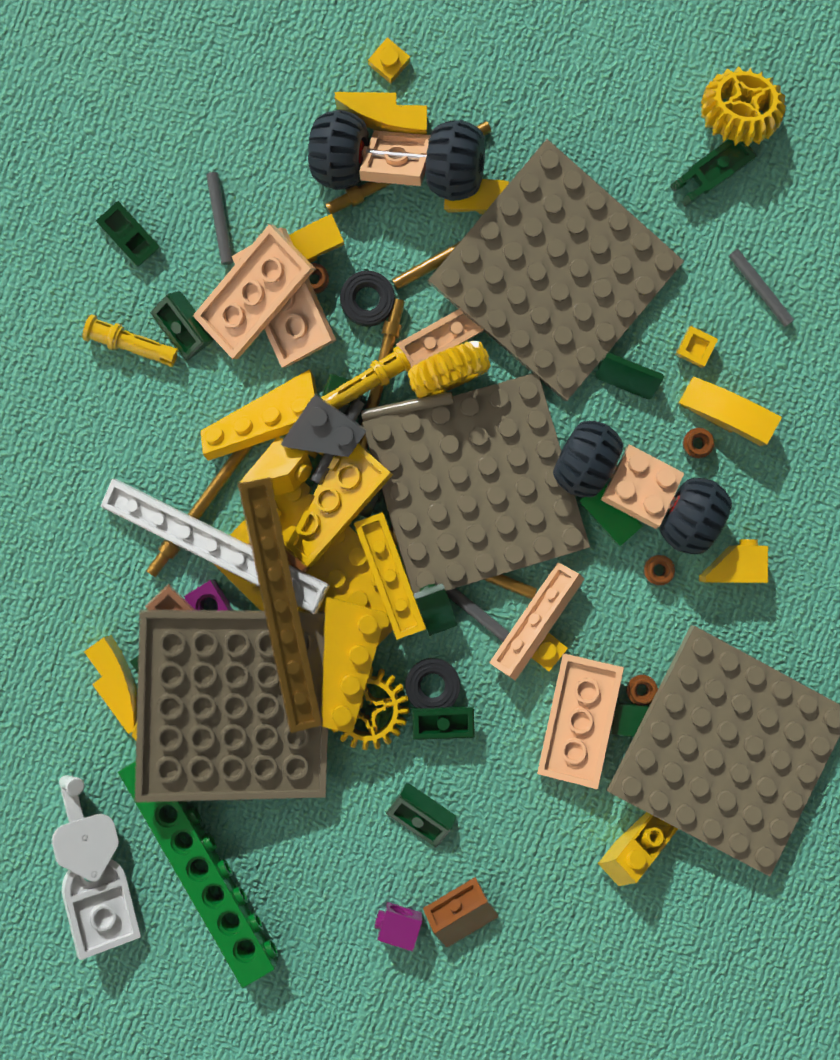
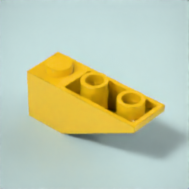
M646 812L613 843L598 862V865L618 886L637 883L678 828Z

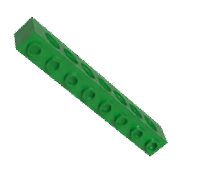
M136 760L118 771L134 801ZM187 801L135 802L241 987L244 988L275 970L278 961L277 957L279 956L278 950L271 939L267 941L262 932L263 924L256 913L252 914L246 904L248 899L242 887H236L229 864L225 859L221 860L215 851L217 844L210 833H205L200 825L202 819L198 810L194 806L190 807ZM171 805L175 807L177 818L166 816L164 806ZM179 833H189L193 838V844L186 845L182 843ZM196 859L205 860L209 869L207 871L198 870L194 861ZM210 887H220L224 892V896L220 898L214 897L210 892ZM225 914H236L240 922L237 924L229 923L225 918ZM249 940L255 945V949L251 951L245 950L240 942Z

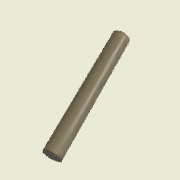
M452 391L361 410V415L364 422L385 415H399L453 404L454 400Z

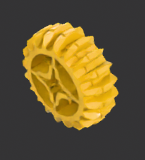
M739 66L734 72L726 69L723 74H717L709 82V85L706 86L701 100V118L705 119V127L713 128V136L722 135L723 142L730 139L734 141L736 146L742 141L747 147L752 141L760 144L764 138L769 139L776 132L777 128L780 127L786 111V105L784 104L786 95L781 93L780 85H773V77L767 79L763 77V71L756 74L752 72L750 67L746 72L742 71Z
M471 341L461 345L458 344L414 365L408 372L410 386L417 398L449 391L487 372L491 366L489 355L481 342Z
M371 666L367 683L383 688L390 697L375 698L370 694L366 685L360 708L363 707L364 698H366V701H371L370 705L374 703L377 707L372 710L371 720L369 715H365V712L362 713L361 710H359L357 718L365 722L369 732L354 728L352 734L342 733L340 737L342 742L348 736L353 737L350 745L353 748L356 747L358 740L363 741V750H368L369 741H373L375 749H379V738H383L385 743L390 744L392 739L388 734L389 732L395 736L401 734L400 729L395 724L405 726L407 720L400 717L399 714L409 713V707L400 706V703L408 701V696L397 695L403 689V685L400 683L395 687L391 686L395 680L393 674L388 677L387 681L382 679L385 670L382 668L376 677L372 676L373 667ZM393 706V715L390 721L378 730L376 715L386 710V708Z

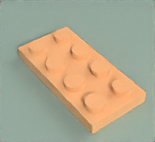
M269 224L194 313L193 317L232 359H239L315 271V268L275 225Z
M280 227L279 231L292 243L286 228ZM250 246L232 256L235 264ZM309 278L264 328L282 368L289 367L337 341Z
M563 653L537 774L598 789L624 667Z

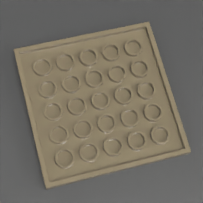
M546 139L427 282L455 307L460 309L477 326H480L485 333L530 372L535 373L564 401H568L684 260L553 143Z
M535 373L453 396V404L399 415H385L362 422L363 428L367 430L365 436L371 455L393 474L381 490L413 594L429 584L439 585L443 583L447 591L590 548L575 495L565 491L553 475L561 448L540 378Z
M140 610L135 802L325 798L328 728L318 726L294 733L289 731L265 611ZM298 611L321 718L325 611H318L316 614L309 611Z
M691 625L607 791L752 868L771 876L840 737V704L702 629Z

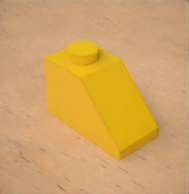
M277 437L240 483L271 477L274 496L295 491L302 482L309 478L313 467L305 450L283 447L281 445L283 439Z
M739 539V545L728 546L699 575V582L768 583V546H758L757 539Z

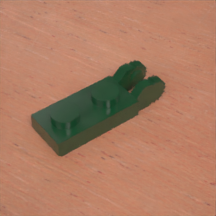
M728 139L692 165L688 172L678 178L670 187L673 191L680 190L694 178L700 187L688 193L681 201L686 207L704 193L705 195L730 178L753 161L757 155L750 145L747 147L744 142L740 141L735 146L734 141Z

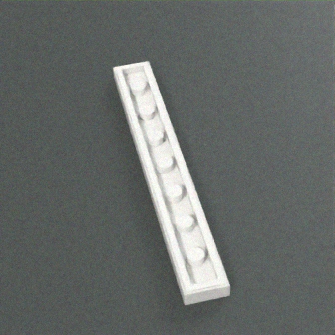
M118 479L111 480L100 507L259 586L251 545ZM289 565L297 606L316 614L330 585Z

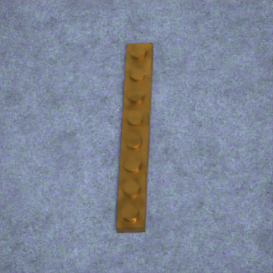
M271 477L238 483L289 731L294 733L322 726Z

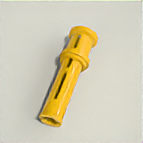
M93 314L88 317L83 329L82 338L87 342L94 340L107 345V348L110 350H117L118 348L127 350L169 367L174 366L178 356V348L130 333L125 330L122 324L115 323L112 325L98 320V317Z
M397 346L393 348V353L379 361H372L369 369L321 398L335 408L340 409L377 385H388L390 383L389 380L401 372H409L411 365L404 352Z

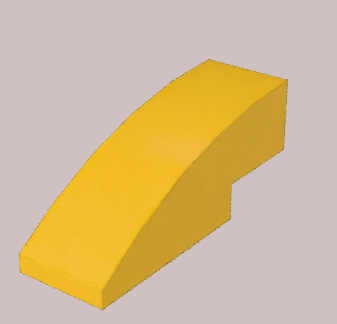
M335 92L336 108L355 114L365 122L368 128L376 131L427 135V105H397L396 93Z
M694 376L678 402L679 405L730 433L735 432L759 446L768 444L782 419L781 416L744 397Z
M110 635L100 639L84 651V653L102 676L92 685L126 732L130 734L137 721V690L128 663L118 644Z

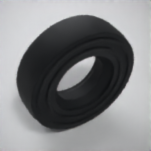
M360 271L353 274L346 280L340 293L341 307L347 318L353 323L365 327L375 326L384 322L389 317L395 300L394 289L389 280L374 271ZM370 287L378 292L380 300L374 309L363 310L357 305L356 295L362 288Z
M439 658L423 659L417 662L407 675L405 683L406 694L409 701L416 708L451 707L456 702L460 693L458 673L445 660ZM437 674L443 678L445 688L441 695L438 697H428L422 692L421 681L425 676Z

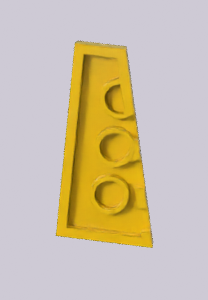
M359 443L349 457L339 455L333 457L328 466L329 471L313 494L315 497L309 509L304 511L286 545L308 567H313L393 476L387 468Z

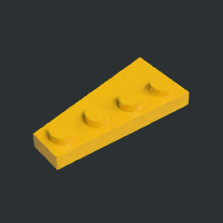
M311 370L305 371L201 430L202 450L206 459L210 461L288 434L314 394H317L315 379Z
M325 596L321 723L322 727L352 734L386 613Z

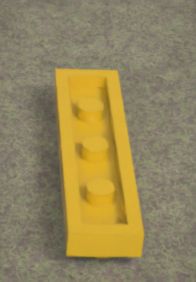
M382 512L354 522L396 639L398 640L425 630V624L384 513Z

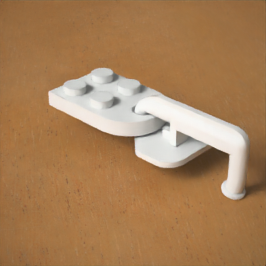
M64 775L60 778L59 785L69 823L61 825L55 830L52 836V846L56 862L68 869L62 883V896L77 957L79 960L141 938L126 875L121 866L111 859L119 844L114 822L109 816L104 814H95L84 818L78 797L84 789V782L81 778Z

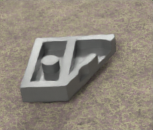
M314 394L281 442V445L287 448L349 457L367 430L320 396Z

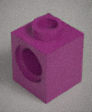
M215 579L209 580L184 596L185 600L195 610H205L204 601L208 597L216 600L218 604L217 610H234Z
M387 902L385 911L379 910L375 920L374 928L378 929L377 940L413 951L422 924V912Z

